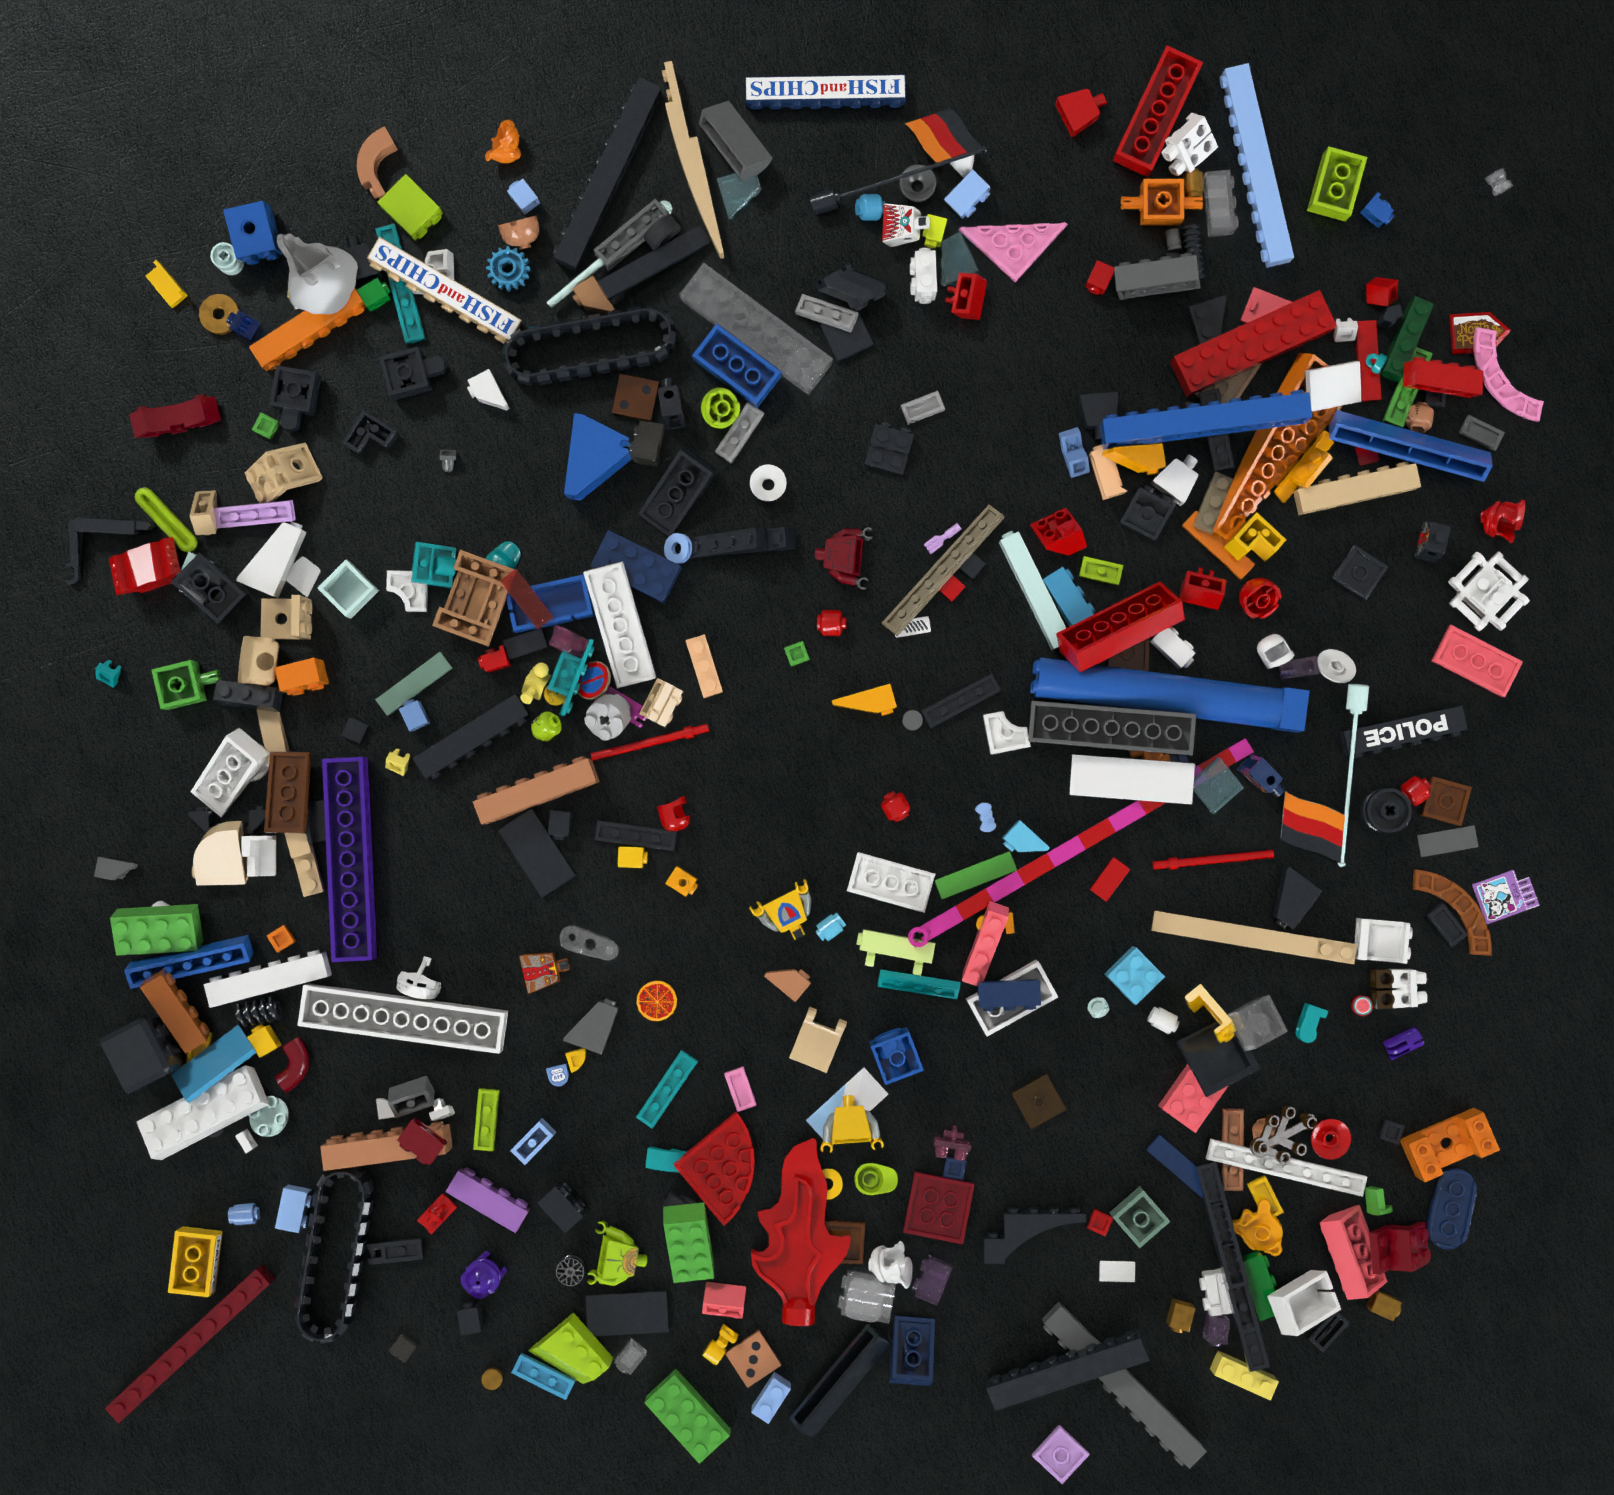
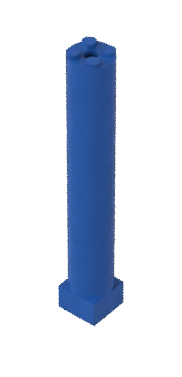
M1042 657L1033 664L1032 673L1036 675L1035 680L1031 682L1030 693L1034 694L1036 698L1114 708L1196 714V719L1271 728V730L1292 733L1304 732L1309 698V691L1278 689L1103 665H1094L1079 672L1069 661Z

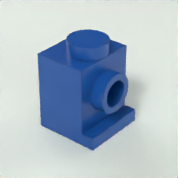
M1377 192L1360 214L1379 228L1383 223L1387 225L1395 215L1392 214L1394 210L1391 208V205L1387 201L1381 200L1379 198L1381 194Z

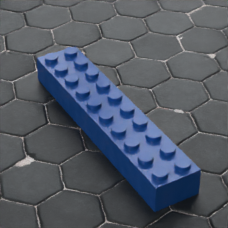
M1296 390L1290 392L1291 395L1283 396L1282 393L1270 394L1269 398H1262L1261 395L1249 397V400L1241 401V398L1230 399L1229 403L1222 404L1221 401H1212L1207 406H1200V403L1190 404L1188 408L1180 409L1179 406L1168 407L1167 411L1159 412V409H1150L1145 414H1139L1138 411L1128 412L1126 416L1118 417V414L1107 415L1106 419H1103L1100 424L1102 448L1104 450L1113 447L1136 446L1305 424L1312 418L1310 393Z

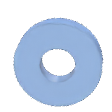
M675 533L670 535L664 545L666 558L676 564L686 562L692 553L690 539L684 534ZM678 543L681 545L679 554L675 552V546Z

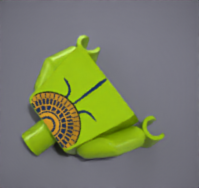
M600 1221L598 1223L604 1226V1230L595 1229L598 1234L606 1233V1235H603L598 1268L588 1273V1275H593L595 1280L589 1279L587 1282L593 1285L599 1281L600 1284L615 1286L627 1280L628 1277L634 1276L636 1266L645 1267L647 1255L638 1254L639 1248L634 1244V1240L624 1231L612 1226L608 1227L607 1222Z

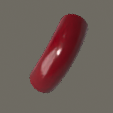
M300 1037L295 1038L282 1047L288 1056L289 1064L284 1071L276 1075V1080L286 1093L295 1088L305 1078L309 1068V1054Z

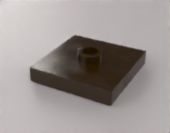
M1047 1074L1011 1092L1031 1129L1066 1110Z

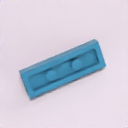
M522 1352L511 1372L564 1400L567 1399L576 1380Z

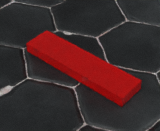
M1376 320L1357 321L1358 330L1355 339L1357 361H1360L1361 402L1382 400L1380 372L1379 374L1371 372L1372 368L1368 367L1365 362L1369 354L1375 353L1379 355ZM1371 359V363L1375 364L1376 359Z

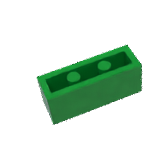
M1259 1251L1242 1256L1257 1319L1262 1321L1274 1317L1275 1315L1267 1296L1275 1292L1274 1287L1277 1284L1273 1275H1269L1267 1268L1270 1267L1266 1255L1263 1256Z

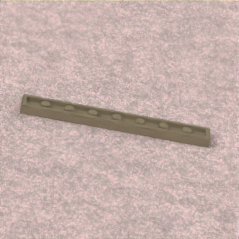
M988 505L885 618L882 624L898 636L1005 518L1003 514L991 505Z

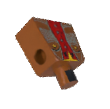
M554 952L523 954L519 956L528 994L560 981L559 972L570 970L568 959L556 961Z

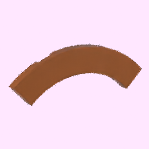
M1414 869L1413 890L1428 892L1439 897L1449 904L1460 917L1468 934L1469 954L1492 956L1491 938L1484 915L1472 897L1456 883L1441 875Z

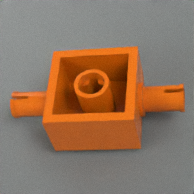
M1143 179L1140 185L1139 197H1121V210L1139 209L1140 226H1180L1184 220V209L1201 210L1203 207V202H1201L1203 197H1185L1184 179Z

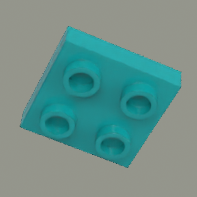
M415 542L411 583L452 588L453 576L455 574V569L453 568L456 562V548Z

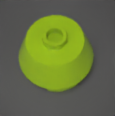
M715 388L710 390L703 398L701 412L703 418L710 426L726 428L738 418L740 404L735 395L728 389Z

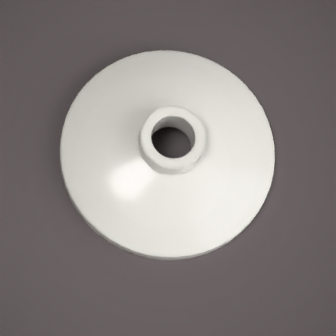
M1325 650L1317 658L1319 671L1324 677L1333 682H1349L1356 674V666L1353 660L1341 651Z

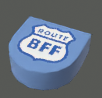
M567 1063L546 1068L548 1079L552 1085L562 1086L568 1081Z

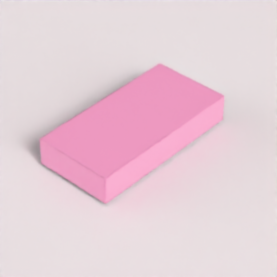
M744 1067L725 1072L724 1075L737 1112L756 1106L757 1103Z

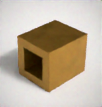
M1377 1290L1370 1296L1366 1307L1371 1312L1394 1321L1395 1317H1398L1401 1312L1402 1302L1391 1295Z
M1172 1298L1166 1320L1172 1331L1178 1333L1190 1331L1196 1309L1193 1304Z

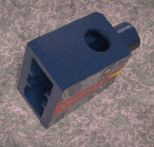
M1250 754L1237 768L1242 775L1262 792L1272 793L1277 798L1285 791L1279 784L1283 778L1263 757Z

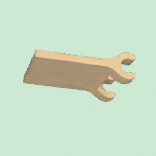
M809 1007L789 1058L827 1073L847 1021L839 1019L836 1029H831L814 1022L817 1009Z

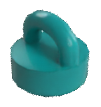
M1375 353L1369 354L1365 361L1366 365L1372 368L1371 372L1379 374L1387 360V356L1382 353L1380 355ZM1371 359H1376L1375 364L1371 363Z

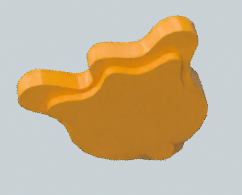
M1262 1198L1259 1200L1256 1213L1245 1209L1240 1219L1232 1220L1235 1233L1243 1238L1245 1244L1250 1249L1264 1251V1253H1269L1272 1256L1281 1254L1283 1229L1279 1220L1271 1213L1269 1199Z

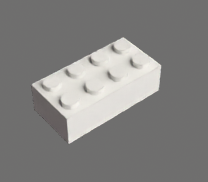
M1037 960L998 980H1040L1041 1005L1036 1006V1009L1058 998ZM977 992L966 998L986 1036L1036 1010H1025L1024 1006H1017L1016 1010L1010 1011L1003 1010V1007H995V1011H983V1008L978 1007Z

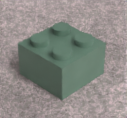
M1140 1186L1109 1212L1139 1248L1170 1222Z

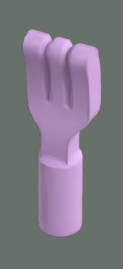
M956 523L945 531L943 535L931 538L924 546L932 554L942 547L944 540L952 537L962 529Z

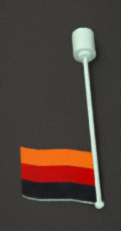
M1348 684L1346 709H1349L1350 713L1354 714L1344 815L1327 806L1299 799L1286 791L1284 796L1281 839L1295 847L1325 855L1337 861L1340 867L1346 865L1344 857L1358 714L1367 711L1369 686L1361 684Z

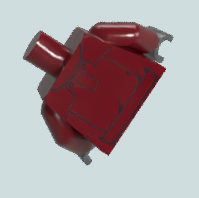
M866 527L863 531L847 528L839 531L831 539L826 540L825 549L817 548L815 550V559L824 560V568L829 569V574L839 582L852 586L856 584L859 589H866L860 586V581L869 580L865 577L857 579L856 576L860 577L863 540L869 541L873 538L865 535L866 531H872L870 527Z

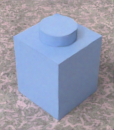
M524 179L517 180L509 186V190H507L509 196L524 215L540 204L538 197Z

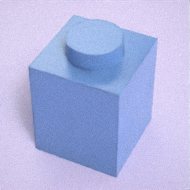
M408 700L403 703L404 707L399 709L409 731L413 732L431 723L421 701Z

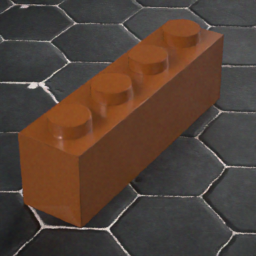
M163 969L144 980L140 989L186 1054L205 1043L210 1031L207 1025L199 1020L196 1009L193 1006L190 1007L186 1001L187 997L183 990H179L175 985L176 981L173 975Z

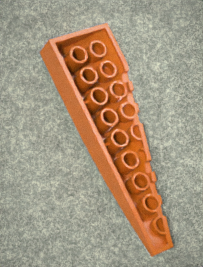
M1299 353L1277 393H1282L1283 396L1291 395L1290 392L1296 390H1303V393H1306L1305 371L1329 365L1314 354ZM1342 406L1312 411V418L1305 424L1257 430L1232 481L1213 532L1229 541L1245 523L1247 516L1256 511L1257 505L1261 500L1266 499L1270 495V490L1283 480L1297 464L1298 458L1308 451L1310 444L1323 433L1327 425H1330L1336 410L1340 411Z

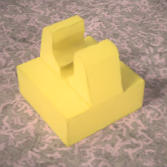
M395 749L392 753L388 754L385 768L404 776L408 768L410 754L407 753L402 758L399 756L400 749Z

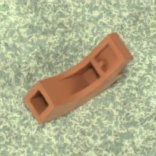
M385 126L372 133L364 141L357 157L359 180L365 190L369 189L375 199H381L386 194L378 179V166L386 156L398 150Z

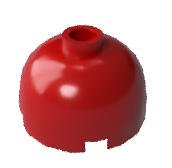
M1253 578L1247 581L1239 594L1240 605L1251 618L1259 617L1262 619L1271 615L1278 608L1279 604L1277 602L1279 598L1281 599L1280 589L1272 581L1265 578Z

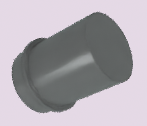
M1179 229L1165 231L1168 252L1182 250Z

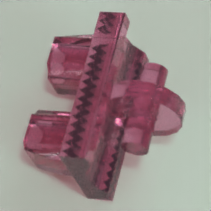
M556 625L553 628V636L549 645L557 648L559 651H564L581 658L583 651L586 650L588 639Z
M952 1126L951 1131L944 1130L943 1137H950V1139L934 1137L933 1144L936 1157L946 1158L947 1150L951 1148L955 1149V1160L965 1161L968 1151H971L970 1142L956 1140V1138H964V1133L957 1132V1126Z

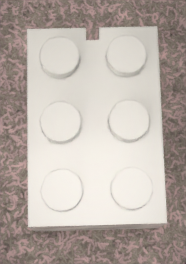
M1310 1270L1267 1296L1282 1335L1299 1336L1341 1310L1335 1292L1317 1291V1289H1333L1327 1271Z

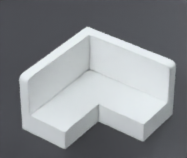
M242 836V857H247V877L276 875L277 836Z

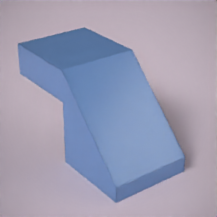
M1078 427L1059 433L1061 450L1070 477L1073 478L1089 473L1088 456L1083 449Z

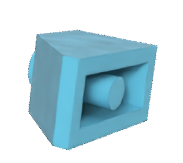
M1020 820L1002 837L1005 840L1003 845L1011 852L1013 850L1017 852L1048 851L1050 848Z

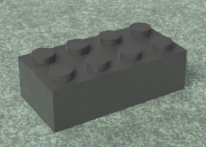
M1192 253L1182 254L1179 258L1165 256L1161 257L1158 261L1144 259L1140 260L1137 264L1123 262L1119 266L1114 267L1116 291L1120 300L1201 288L1197 256L1192 255Z

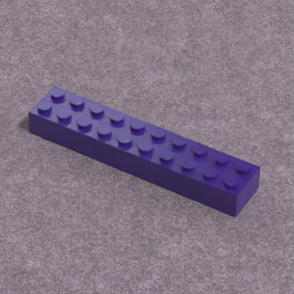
M368 757L322 759L331 962L377 959Z

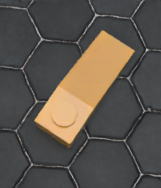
M1162 443L1113 447L1102 452L1103 457L1137 473L1147 472V475L1158 474L1160 469L1166 467Z
M890 684L832 700V705L871 713L881 712L882 716L894 713L893 709L897 707Z

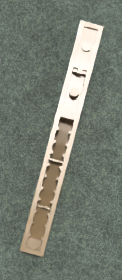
M672 61L665 62V70H662L664 83L668 82L670 88L666 90L669 102L665 103L676 149L699 214L720 259H723L724 252L698 138H689Z
M257 710L265 750L269 753L270 751L290 752L280 712ZM285 833L290 855L294 859L303 897L325 892L313 844L308 843L306 834Z
M1154 911L1151 931L1349 964H1354L1357 944L1160 911Z

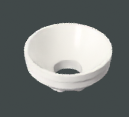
M762 465L752 473L750 488L758 499L768 502L774 501L784 493L786 477L778 467ZM767 479L772 480L775 484L774 488L770 491L765 490L762 486L763 482Z

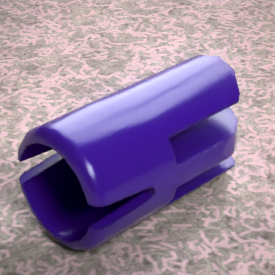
M1413 1027L1383 1041L1387 1053H1389L1390 1060H1394L1423 1046L1424 1040L1421 1041L1422 1036L1416 1027Z

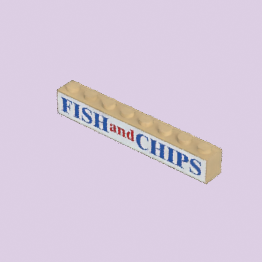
M380 237L367 257L371 263L370 266L379 272L381 270L389 273V278L396 282H399V280L405 282L406 287L411 291L417 292L418 290L424 293L423 297L432 303L436 300L442 304L441 308L447 312L452 313L454 311L460 314L459 318L466 323L472 321L477 324V329L486 334L489 331L495 335L494 338L503 344L511 339L510 335L519 330L522 325L521 319Z

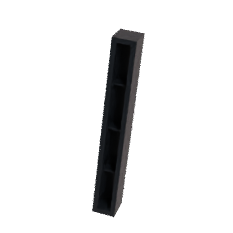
M1140 1330L1136 1332L1129 1331L1121 1337H1110L1097 1345L1092 1343L1078 1351L1070 1350L1060 1357L1052 1356L1044 1362H1034L1023 1369H1012L1008 1374L1002 1376L999 1374L994 1375L987 1380L986 1390L996 1411L1148 1362L1149 1350Z

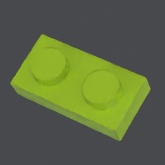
M1084 556L1079 577L1118 586L1123 565Z

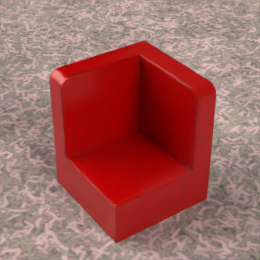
M1376 277L1366 284V300L1368 304L1390 306L1398 299V280Z

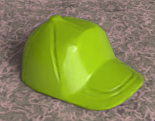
M874 1163L861 1165L854 1177L857 1189L866 1195L892 1192L898 1183L897 1173L894 1169Z

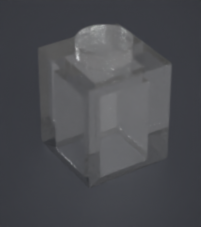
M631 1338L615 1359L614 1363L617 1364V1369L622 1373L627 1372L631 1375L646 1356L647 1350Z

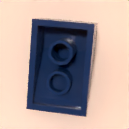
M894 1316L889 1383L931 1385L933 1382L935 1319Z

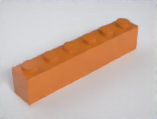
M354 287L347 304L334 314H313L305 310L249 346L262 368L266 371L274 370L276 365L280 366V362L296 356L297 351L310 347L317 338L327 336L334 327L344 325L351 316L361 314L366 305Z

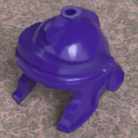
M487 1251L466 1267L460 1279L464 1289L478 1299H483L488 1294L494 1293L507 1271L505 1266L500 1271L493 1261L486 1259L490 1255Z

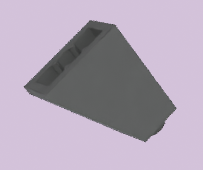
M605 998L604 1001L600 1000L564 1037L563 1041L602 1054L620 1006L615 1005L616 1002Z

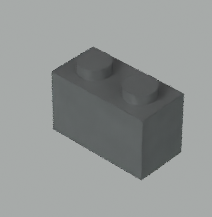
M426 1075L389 1088L388 1105L395 1118L433 1106L435 1090Z

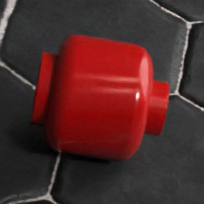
M823 610L821 615L817 616V630L821 631L823 636H840L842 629H846V617H842V613L839 610Z
M1414 776L1400 787L1401 792L1407 796L1413 806L1420 805L1431 795L1429 791L1431 785L1425 778L1421 780L1419 777Z
M892 791L883 796L885 800L882 801L881 808L888 820L898 822L909 815L908 812L911 807L903 793L895 794Z

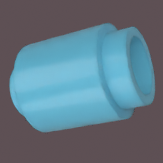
M836 912L817 924L818 930L815 932L822 941L824 939L830 941L843 931V927L846 924Z

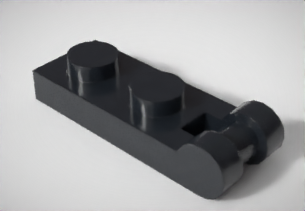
M422 1237L366 1243V1250L369 1253V1257H367L368 1265L424 1258ZM381 1249L382 1256H377L376 1250Z

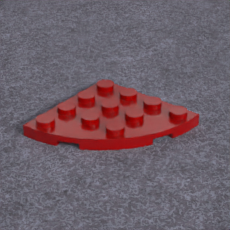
M733 1113L673 1163L675 1168L723 1226L739 1211L740 1205L750 1190L754 1174V1149L748 1129L738 1113Z

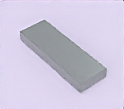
M802 294L795 310L796 315L848 332H852L859 316L856 311Z
M747 402L715 453L732 464L764 416V412Z

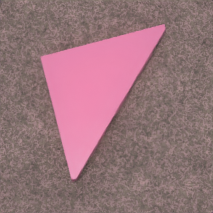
M1064 222L1058 224L1040 223L1033 225L961 227L959 232L1016 282L1068 224Z

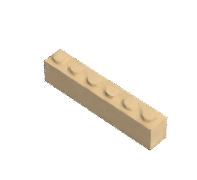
M1402 462L1396 464L1397 467L1389 469V466L1377 468V472L1373 473L1366 470L1358 472V476L1351 478L1350 474L1338 477L1337 481L1332 482L1330 479L1318 481L1319 485H1310L1308 489L1299 485V489L1293 492L1298 515L1416 490L1421 487L1416 463L1409 465V462Z

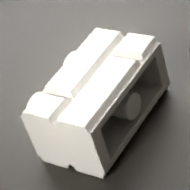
M1221 1269L1202 1271V1278H1199L1201 1290L1205 1291L1206 1298L1202 1299L1204 1310H1208L1211 1316L1231 1314L1232 1311Z

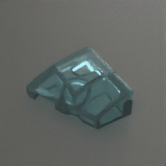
M736 173L717 178L728 219H732L737 211L742 207L744 208L749 200L761 191L758 175L743 181Z
M960 232L942 241V279L940 280L942 286L958 281L959 273L973 274L979 271Z

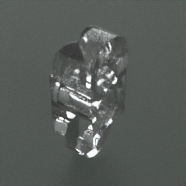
M570 925L565 927L560 933V943L567 950L607 961L614 959L619 954V947L614 940L582 927ZM571 933L575 934L576 939L574 941H571L569 939V935ZM590 938L595 941L596 947L594 949L586 947L587 939Z

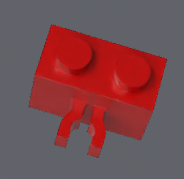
M959 273L956 288L950 286L947 288L949 292L955 293V296L945 299V302L953 304L951 312L962 319L980 320L987 280L978 274Z
M1199 568L1197 573L1187 571L1181 585L1179 599L1183 602L1218 610L1225 594L1227 580L1213 577L1214 571L1210 570L1209 575L1202 573L1203 568Z

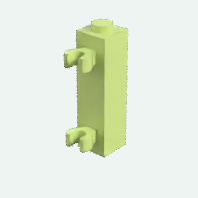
M863 929L862 933H858L856 944L860 945V950L867 951L866 966L873 967L876 953L915 960L912 974L919 976L922 973L923 962L932 964L935 949L934 942L927 941L926 945L915 947L909 943L908 937ZM913 938L914 941L922 942V940Z

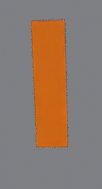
M1195 511L1184 522L1182 527L1241 580L1255 564L1246 556H1243L1238 561L1224 548L1229 541H1226L1215 532L1210 535L1194 528L1193 524L1198 514Z

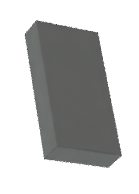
M1467 415L1458 434L1492 451H1496L1505 432Z

